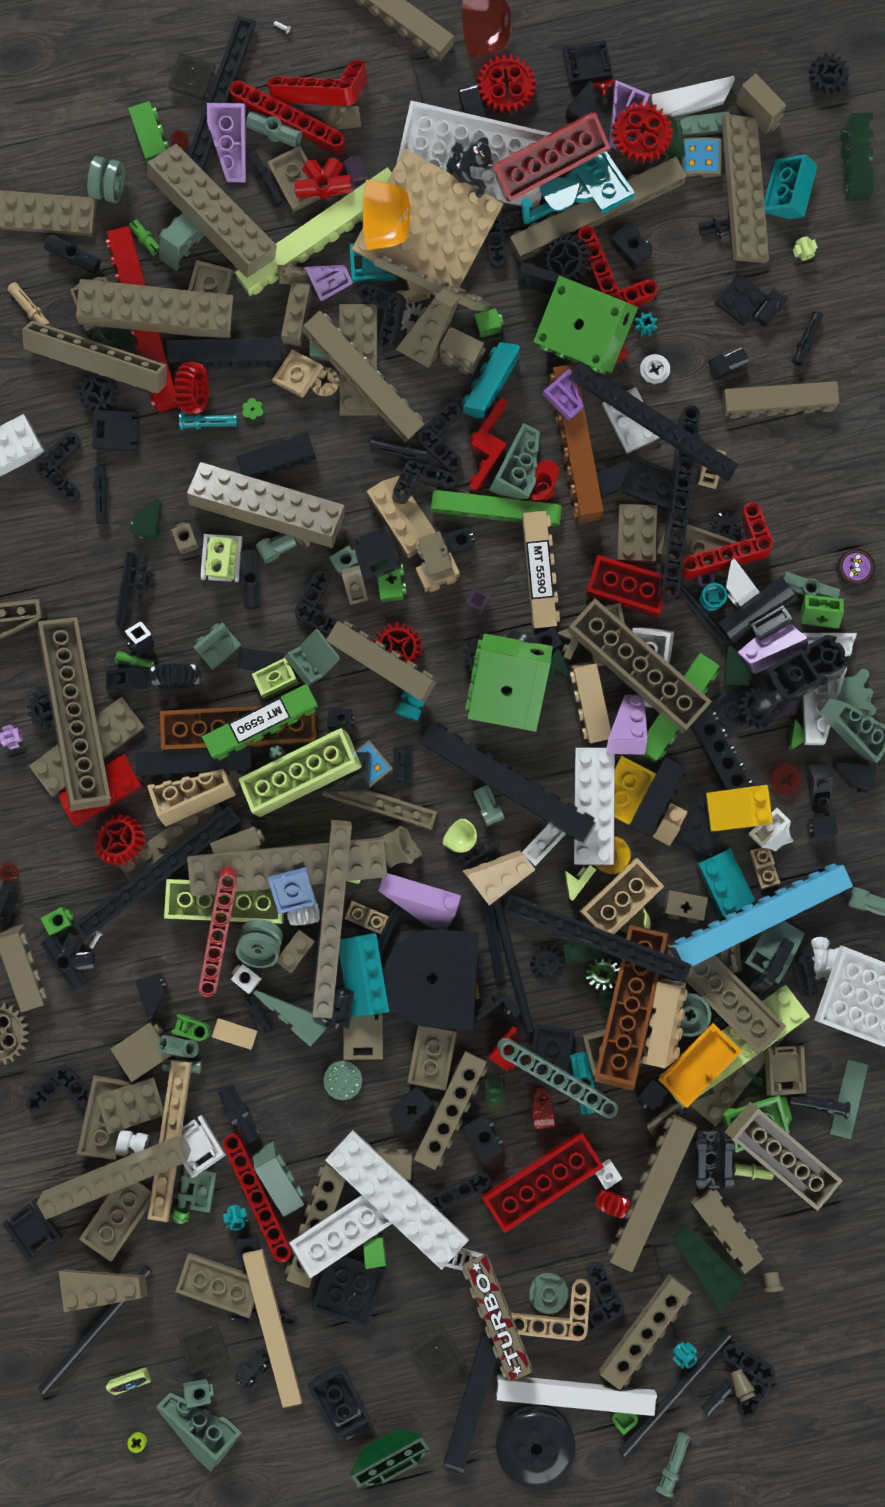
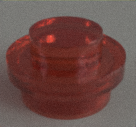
M175 130L170 136V142L172 146L177 144L183 149L188 145L189 137L186 132Z

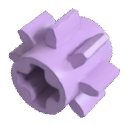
M11 725L2 727L3 732L0 733L2 746H8L10 750L19 747L18 742L23 741L20 729L18 727L14 728Z

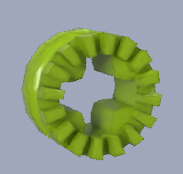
M140 1432L132 1434L127 1443L129 1450L134 1453L141 1452L146 1446L147 1439ZM133 1438H135L136 1440H138L139 1438L141 1439V1447H139L138 1445L133 1446Z

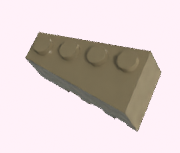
M443 288L396 350L429 368L439 354L440 345L447 333L460 297Z
M25 923L2 930L0 933V954L20 1011L24 1012L43 1006L47 1000L46 998H48V994L41 982V973L37 968Z
M707 1188L690 1202L738 1267L746 1274L764 1260L757 1251L759 1247L752 1238L749 1240L745 1235L747 1231L740 1222L736 1223L733 1219L735 1214L729 1206L724 1207L720 1202L723 1198L718 1191H712L710 1188Z
M71 1269L59 1271L64 1312L148 1296L144 1275Z

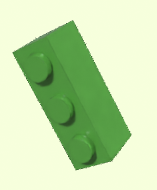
M150 101L128 108L146 162L169 148L167 141L163 142L162 136L165 134L162 125H157L156 119H159L156 107H151Z

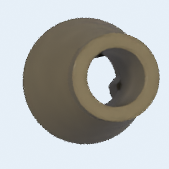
M742 1369L731 1373L736 1397H739L741 1402L754 1397L755 1389L744 1375Z

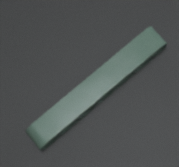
M503 1038L498 1042L497 1050L504 1059L606 1118H612L617 1114L618 1106L609 1096L509 1038ZM506 1045H512L510 1052H503ZM523 1055H528V1060L521 1063L520 1058ZM544 1064L545 1069L542 1072H537V1067ZM557 1074H561L560 1081L554 1082V1077ZM573 1084H578L577 1090L571 1092V1086ZM594 1093L593 1100L587 1101V1096ZM611 1103L609 1110L603 1111L604 1105Z

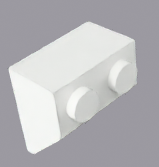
M733 559L730 565L726 588L730 592L727 594L728 597L739 608L757 595L759 590L738 562Z

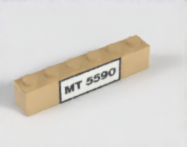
M546 511L523 513L522 522L533 628L557 626V622H560L559 610H555V603H558L557 591L554 592L553 584H556L555 572L552 573L551 565H554V554H550L549 547L553 545L552 535L548 534V527H551L550 515H546Z

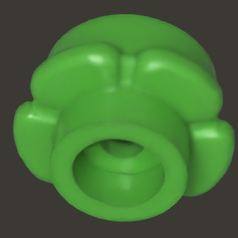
M175 1207L174 1211L171 1212L173 1221L178 1224L189 1221L190 1211L187 1208Z

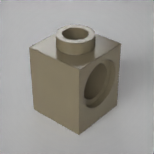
M179 523L175 525V528L171 529L181 554L199 548L190 523ZM188 533L189 538L187 540H180L182 534Z

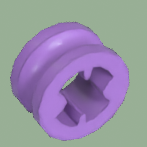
M713 573L704 576L710 578L708 580L709 584L714 583L715 577ZM697 577V585L700 588L704 589L709 585L707 582L705 584L701 582L703 580L702 577Z

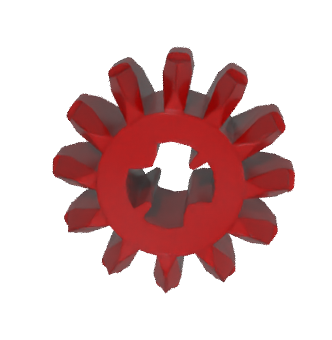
M601 1189L597 1195L595 1205L598 1209L618 1218L625 1217L630 1204L628 1198L607 1189Z

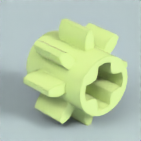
M809 237L798 239L795 242L796 245L793 252L795 257L801 258L802 261L812 258L818 248L815 239L811 240Z

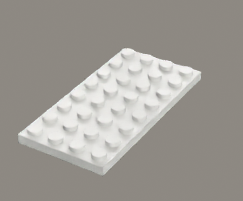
M410 101L397 162L404 149L440 169L447 171L446 165L449 158L453 157V148L456 142L462 143L464 146L463 151H466L470 143L477 141L481 137H487L492 160L496 163L551 133ZM470 167L471 177L483 180L487 186L485 194L503 203L521 207V201L529 199L532 202L530 209H535L540 205L542 196L540 186L508 202L504 198L492 169L485 170L483 167Z

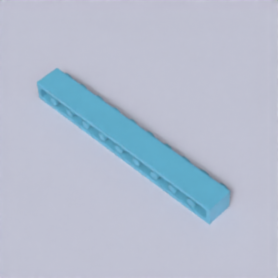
M830 864L824 868L825 871L821 873L817 871L808 875L809 879L805 881L801 879L793 882V887L789 889H779L775 892L776 895L763 897L758 900V904L754 906L749 904L743 907L742 912L738 914L733 912L726 915V920L714 921L708 925L709 928L705 930L698 929L692 932V936L687 939L685 937L674 941L675 945L670 947L673 956L694 966L853 887L844 865Z

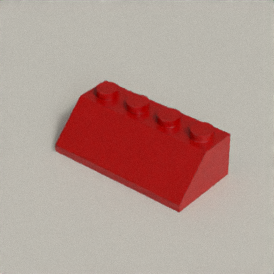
M125 754L105 765L111 798L108 806L70 811L66 790L59 793L63 808L74 826H81L144 787Z

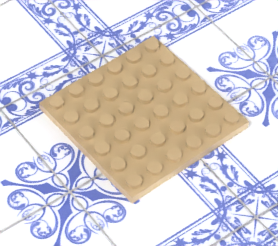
M404 149L387 183L400 186L408 192L411 204V219L407 239L396 246L368 250L365 245L362 229L352 251L373 263L376 257L383 258V256H387L393 259V263L400 265V263L411 267L410 270L414 272L420 271L427 274L428 278L442 279L449 282V286L460 287L503 207V203L485 193L481 198H477L475 193L478 189L467 183L459 182L453 175ZM408 208L406 209L405 214L406 220L408 219L409 214ZM402 215L399 216V222H402ZM430 290L431 295L435 297L438 295L437 293Z

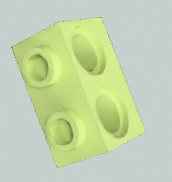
M210 537V542L207 544L208 557L204 565L205 575L211 578L234 580L239 542L230 538ZM224 545L223 551L219 553V548ZM221 564V569L217 572V566Z

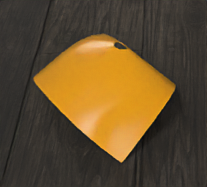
M366 179L363 196V232L367 249H381L403 243L408 237L411 219V204L407 190L397 185ZM408 208L409 214L408 219L406 220L405 214L406 209ZM402 215V222H399V216Z

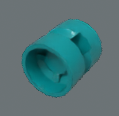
M711 583L700 593L698 602L707 612L717 611L727 599L726 589L719 583Z
M403 690L401 695L403 700L398 703L395 713L410 720L418 721L422 712L420 707H423L425 702Z

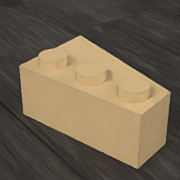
M516 851L499 857L497 860L463 870V872L482 898L491 905L535 871V868L521 851Z

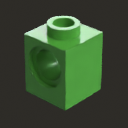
M496 308L474 314V322L479 338L501 332V325H504L501 314L497 313Z
M60 907L41 918L49 936L57 934L74 924L72 921L74 916L70 909H66V907ZM58 915L63 917V923L60 926L55 922Z

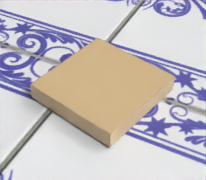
M291 350L272 381L303 398L323 366Z

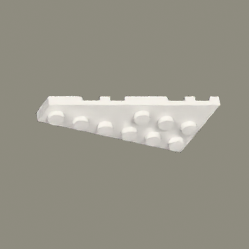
M802 633L807 637L809 644L825 635L836 636L835 642H839L846 652L845 657L851 655L853 643L857 633ZM847 668L840 677L825 685H819L815 690L802 696L805 745H824L826 743L830 725L819 713L830 698L838 699Z

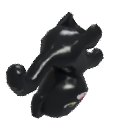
M481 137L477 141L470 143L466 151H463L464 146L462 143L456 142L453 148V157H450L446 167L448 169L446 172L453 175L461 183L478 186L479 189L475 194L477 198H481L487 186L483 180L471 177L470 167H483L485 170L491 169L490 165L494 164L488 138Z

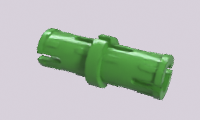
M139 220L133 221L137 228L131 222L129 228L138 237L140 244H144L152 256L157 255L153 247L159 253V245L152 238V234L144 229Z
M120 651L116 653L115 663L131 666V668L145 669L149 672L155 666L154 660L139 657L137 654L131 655Z

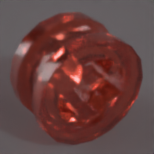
M6 863L0 867V877L3 880L12 881L17 878L19 871L14 864ZM11 867L13 875L6 877L5 869H10Z

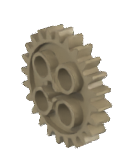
M3 1003L2 1007L0 1005V1066L2 1061L4 1065L9 1064V1059L12 1062L16 1061L15 1055L22 1056L20 1049H27L23 1043L30 1041V1039L25 1037V1035L31 1033V1031L25 1030V1027L30 1025L29 1023H23L26 1016L20 1017L21 1011L17 1010L14 1012L15 1006L12 1005L8 1008V1003ZM3 1016H5L9 1022L6 1027H4L1 1024V1018ZM8 1035L12 1036L14 1039V1043L12 1046L8 1045L6 1042V1038Z

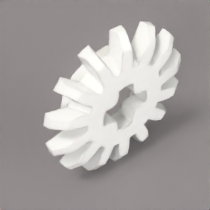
M412 302V308L406 304L407 310H404L401 323L403 324L401 330L407 328L406 334L415 325L414 321H409L411 314H414V316L418 315V321L427 309L425 307L421 310L422 304H419L417 308L414 302Z

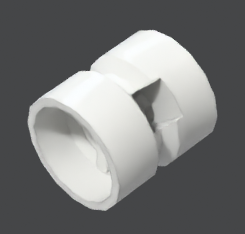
M121 1130L115 1154L127 1157L148 1148L149 1135L142 1133L134 1135L132 1131Z

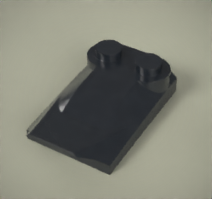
M343 1364L334 1366L308 1383L307 1386L335 1440L339 1437L349 1439L368 1429L371 1418L349 1377L348 1370Z

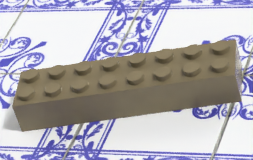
M177 144L147 162V177L246 278L275 259L277 245Z
M80 279L76 311L78 324L218 339L231 338L233 295Z
M200 462L187 491L188 503L191 506L333 548L345 517L344 505L202 462Z
M596 599L569 626L567 630L569 634L681 733H684L712 702Z

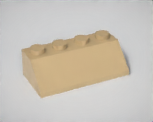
M397 476L384 480L367 490V497L384 523L390 528L391 534L406 557L410 558L418 553L416 547L419 544L418 538L435 533V530L412 495L405 504H397L393 501V489L400 477Z
M635 858L579 912L592 926L615 934L664 885L638 858Z

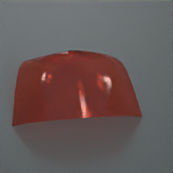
M463 0L462 23L468 54L471 57H477L504 49L510 41L511 11L506 1ZM506 14H508V24H507V26L505 25V15H506ZM500 26H501V29H502V32H501V33L498 32V28H499Z

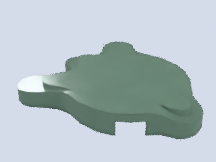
M861 669L853 677H844L837 700L850 704L868 716L875 715L877 710L871 703L873 690L864 687V683L869 677L868 670Z

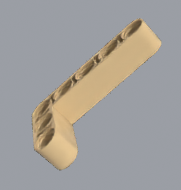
M577 1279L573 1283L570 1319L511 1313L513 1320L521 1319L524 1322V1327L517 1329L519 1335L574 1341L583 1340L588 1331L590 1284L585 1279ZM577 1284H584L587 1287V1291L584 1294H579L576 1291ZM577 1304H581L585 1307L586 1311L584 1314L579 1315L575 1312L574 1307ZM535 1321H541L544 1324L542 1331L534 1329L533 1323ZM556 1323H561L564 1327V1331L562 1333H556L553 1329V1325ZM581 1325L584 1333L576 1335L573 1332V1327Z

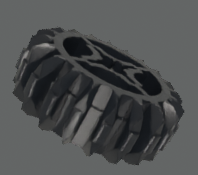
M567 234L566 237L561 235L559 240L553 239L554 245H548L550 251L545 252L548 256L543 261L547 265L543 268L560 274L557 268V264H560L564 278L574 282H582V276L588 277L587 273H585L586 270H591L588 264L593 262L589 258L592 255V252L588 251L589 245L585 244L584 239H579V236L576 235L573 237L570 234ZM573 246L578 250L579 258L575 256Z
M182 663L156 665L150 669L149 674L150 685L162 689L198 686L202 678L199 666Z

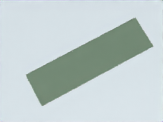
M847 1060L838 1102H850V1115L848 1120L842 1116L834 1115L830 1134L851 1139L868 1069L867 1064Z

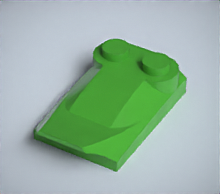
M774 1096L753 1103L785 1132L790 1133L789 1124L792 1116L786 1097ZM746 1106L738 1109L729 1108L724 1112L723 1123L725 1130L728 1129ZM734 1141V1143H735L734 1151H735V1152H739V1151L745 1150V1149L742 1148L738 1143H736V1142Z

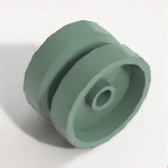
M95 156L88 173V195L90 198L101 200L104 197L107 202L117 204L124 188V163L114 159L108 162L105 157Z
M262 919L247 921L241 927L236 949L237 957L251 967L267 968L273 966L279 957L283 938L281 929L276 924Z
M687 993V998L683 1001V1009H685V1012L690 1011V1016L688 1018L684 1016V1019L681 1020L680 1028L683 1030V1036L693 1037L700 1035L707 1029L711 1022V1010L704 998L697 994Z

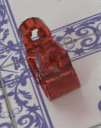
M536 1087L532 1092L534 1129L554 1128L551 1095L546 1088ZM541 1093L545 1095V1097H543L544 1103H541L539 1101Z

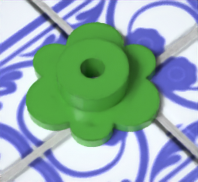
M250 398L247 403L243 404V416L246 418L250 417L252 420L262 416V403L257 402L254 398Z

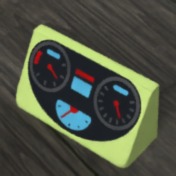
M145 1367L112 1379L108 1382L106 1389L111 1394L117 1395L150 1383L151 1378L148 1369Z

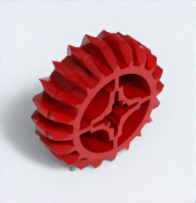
M186 362L182 363L181 367H178L176 379H174V395H176L175 401L178 403L177 406L182 412L195 414L202 412L206 408L208 397L210 396V381H208L209 375L206 374V368L202 364Z
M395 622V628H392V625L389 623V630H386L384 627L381 628V631L384 633L383 635L378 632L376 633V636L379 638L377 641L382 644L385 639L389 641L391 646L387 650L391 653L392 649H394V644L397 646L403 645L401 647L402 653L395 650V652L402 656L401 659L406 663L408 660L419 663V659L416 656L422 657L423 654L417 650H422L423 645L417 644L422 642V638L415 639L419 633L418 631L411 633L413 630L412 626L406 630V623L402 624V628H399L398 622ZM403 634L407 637L397 640L392 635ZM412 641L414 649L411 656L408 657L405 648Z
M121 814L118 818L112 815L111 821L105 819V825L99 824L101 830L95 831L98 837L93 839L96 842L94 848L97 850L96 854L101 857L102 861L107 862L109 865L114 864L120 867L121 863L127 865L128 860L134 862V856L140 857L138 851L144 850L141 844L146 843V840L143 838L145 836V832L142 831L143 827L138 824L136 819H132L130 816L125 817ZM116 837H118L119 839H121V841H123L124 844H122L121 842H118V840L116 839Z

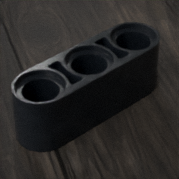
M477 84L458 88L463 113L486 118Z

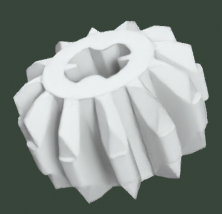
M318 904L289 911L287 916L290 925L297 926L318 922L320 920Z

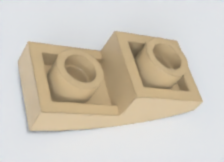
M757 848L750 850L760 889L764 890L780 885L770 849Z
M351 900L343 918L381 934L388 916Z
M218 1018L212 1037L251 1050L257 1031Z

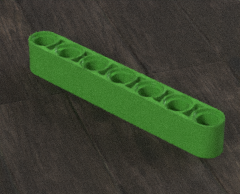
M436 490L432 494L431 511L523 523V513L546 511V515H550L551 526L557 527L560 526L562 506L551 503Z

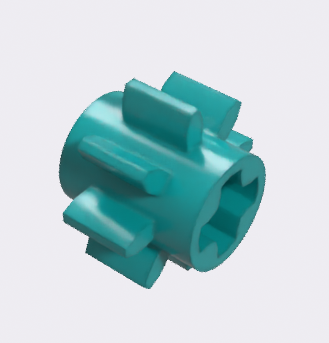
M642 312L640 319H635V323L638 325L635 326L634 330L639 331L641 337L643 334L651 336V330L656 331L657 326L654 325L657 322V318H653L651 312L645 315Z
M239 1205L230 1206L227 1209V1214H223L226 1228L230 1227L234 1231L242 1229L245 1226L244 1222L249 1221L246 1209H241Z
M683 1342L679 1343L673 1350L675 1355L673 1361L681 1368L684 1366L690 1368L697 1361L695 1354L698 1351L689 1342L686 1345Z

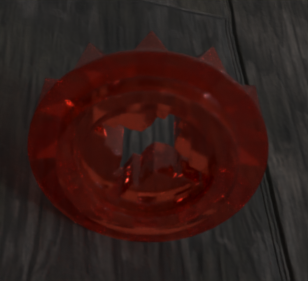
M780 765L771 774L770 783L779 794L790 795L800 788L801 775L794 766ZM781 775L784 777L792 775L788 780L790 785L787 783L780 785L783 780Z

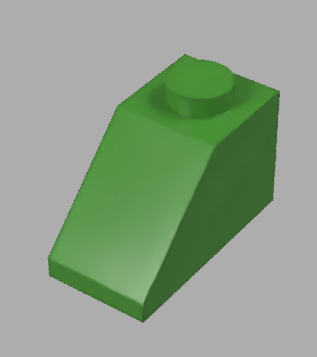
M377 1233L363 1243L366 1269L386 1266L387 1254L384 1236Z

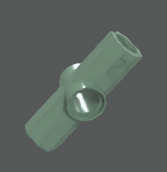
M254 111L250 112L247 116V128L266 135L270 141H281L295 148L299 146L303 135L302 131L281 123L280 119L274 116L266 117Z
M785 572L783 575V579L792 591L800 594L803 598L805 594L831 598L839 597L840 589L819 583L816 579H807L789 572ZM806 585H811L814 589V592H808L806 590Z

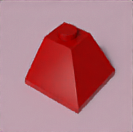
M511 1024L501 1039L509 1038L518 1043L516 1027ZM497 1042L488 1054L489 1058L506 1071L509 1068L513 1069L516 1065L501 1056L497 1050ZM506 1045L503 1052H510L512 1045Z

